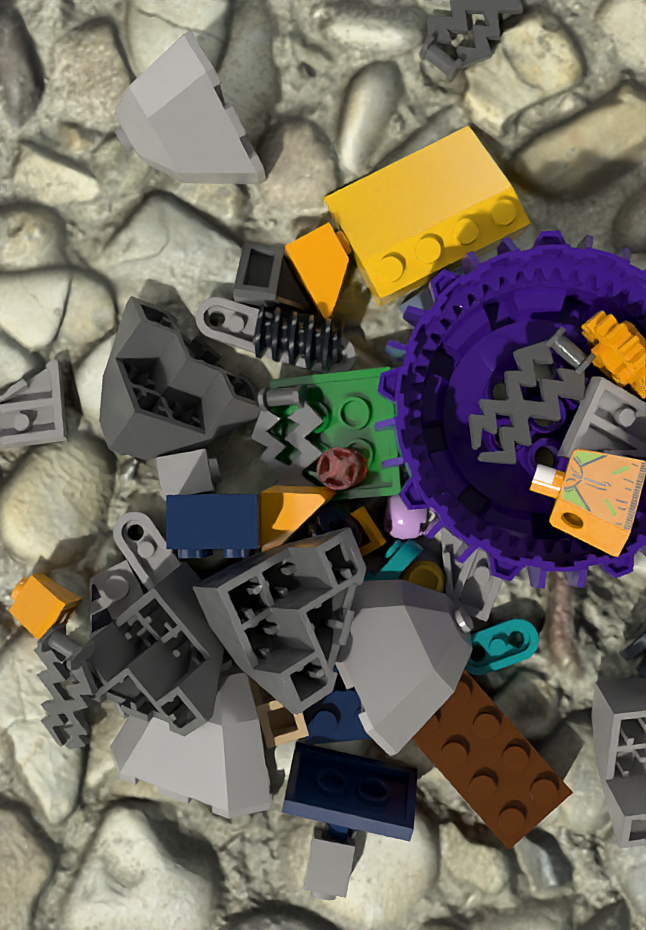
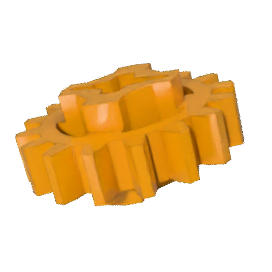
M602 310L599 313L597 312L581 326L584 330L582 335L589 341L586 344L591 348L592 354L596 356L592 361L593 365L613 384L620 388L627 385L632 394H638L642 399H645L646 339L637 331L635 325L625 320L619 324L612 314L607 316Z

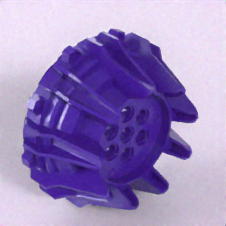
M559 230L540 231L532 248L520 251V248H517L510 237L504 238L497 247L498 255L482 263L475 253L471 251L466 253L462 261L464 275L460 276L443 269L430 281L428 286L434 303L433 307L428 311L408 305L402 317L414 327L407 345L391 339L386 345L385 352L402 363V366L380 373L377 394L392 403V405H395V417L375 422L374 424L375 432L394 431L399 457L384 460L381 464L382 469L406 466L410 478H408L398 495L407 510L430 508L436 515L423 535L428 539H432L444 527L454 537L462 541L453 557L457 562L464 563L476 549H480L487 553L490 575L511 581L527 566L530 586L538 589L545 588L547 571L566 572L570 586L584 587L587 570L589 569L588 566L598 565L611 578L616 579L633 572L636 550H639L646 556V476L631 533L619 557L612 556L552 526L549 519L556 499L530 490L537 469L534 461V453L537 448L545 447L549 449L554 458L551 468L565 472L569 459L561 458L557 454L580 405L574 399L558 397L561 419L559 421L551 420L547 427L538 425L532 417L528 418L532 445L525 446L515 443L517 462L515 464L482 462L478 460V455L482 452L502 451V448L496 444L495 434L482 430L481 446L477 450L472 448L468 416L470 414L482 415L478 402L480 399L495 400L493 396L494 386L501 383L505 384L504 373L506 371H519L513 355L515 350L548 340L562 326L566 329L563 334L585 354L589 355L592 351L586 344L589 341L582 335L584 330L581 326L601 310L607 316L612 314L619 324L625 320L635 325L637 331L646 339V269L641 270L630 264L631 249L623 247L616 254L592 248L594 236L586 235L577 245V248L570 247L571 245L566 244ZM550 347L553 359L551 365L547 364L551 373L550 379L560 381L557 369L573 370L574 368ZM592 362L585 369L586 387H588L592 377H603L609 381ZM536 380L537 386L535 387L520 386L524 400L542 402L539 381ZM627 385L622 388L632 394ZM638 394L634 395L635 397L646 402V398L642 399ZM496 415L497 428L500 426L511 427L510 416ZM646 457L633 458L646 461Z

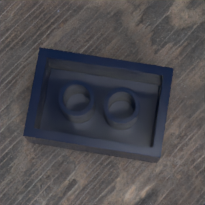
M166 495V549H178V558H205L213 555V549H223V558H245L255 555V549L261 547V495Z

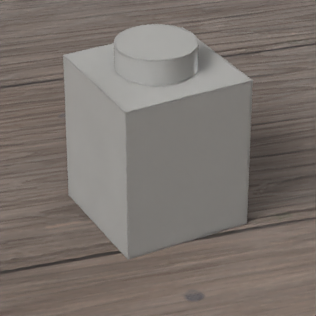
M207 449L156 458L164 500H166V495H197L216 492L215 482L222 481L218 457L211 458L210 451Z
M313 829L304 877V890L311 891L312 896L322 900H335L336 896L346 898L356 847L355 837L350 839L347 834L346 840H339L328 834L326 830Z

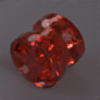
M333 447L326 450L320 456L317 463V473L320 481L332 490L352 489L364 481L367 474V463L365 457L354 448Z

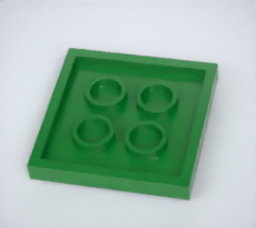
M394 367L269 380L270 390L291 388L300 384L306 386L309 394L308 402L325 420L307 436L324 453L307 467L304 473L308 479L319 487H331L337 493L331 500L398 495L404 486L403 466L382 469L381 464L384 460L399 457L394 431H374L375 422L395 417V405H392V403L377 394L380 373L394 369ZM295 404L273 406L272 408L274 413L283 417L273 426L274 435L288 445L277 458L289 465L302 453L284 439L299 425L288 418L299 409Z

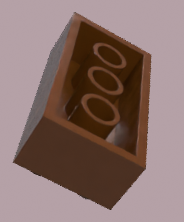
M465 669L455 692L411 738L508 850L573 793Z

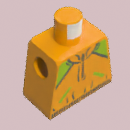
M578 448L572 451L565 472L538 464L530 490L556 499L549 519L552 526L612 556L619 557L631 533L646 476V461Z

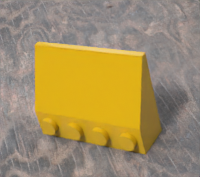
M469 125L323 198L338 230H341L345 235L352 250L351 255L378 308L429 283L443 269L451 272L462 266L466 253L473 251L477 257H480L496 249L502 239L510 237L511 240L522 236L531 224L512 185Z

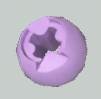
M399 495L387 496L384 530L392 537L401 540L414 539L424 533L423 524L427 520V508L407 510Z

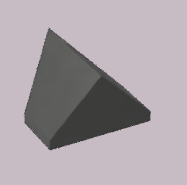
M244 243L233 287L235 302L260 309L261 304H264L266 310H275L276 307H280L281 311L292 312L294 310L297 313L318 315L286 259L284 247Z

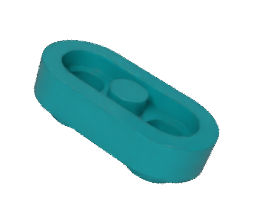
M398 539L383 556L388 563L378 574L370 570L364 576L363 581L397 580L419 556L423 548L413 539H409L406 543Z
M509 618L470 632L472 646L480 645L484 652L483 656L478 660H473L469 657L464 669L473 675H484L530 658L538 648L539 636L537 630L524 619ZM513 631H519L522 634V641L517 646H511L508 641V637Z

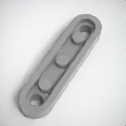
M221 297L208 298L199 305L195 320L197 327L205 337L255 354L253 338L259 309ZM265 312L266 317L270 318L272 314ZM214 314L225 316V322L222 326L214 327L210 324V319ZM343 336L339 349L343 359L339 364L333 365L328 373L351 371L354 366L355 349L352 343ZM271 348L268 349L264 357L272 359ZM287 352L284 353L279 362L289 364ZM302 355L295 367L317 374H327L322 371L321 359L317 360L312 369H307L304 356Z
M128 512L116 521L113 529L114 540L148 591L182 564L173 549H166V538L149 515L142 512ZM135 524L140 525L144 531L140 540H134L130 536V529Z

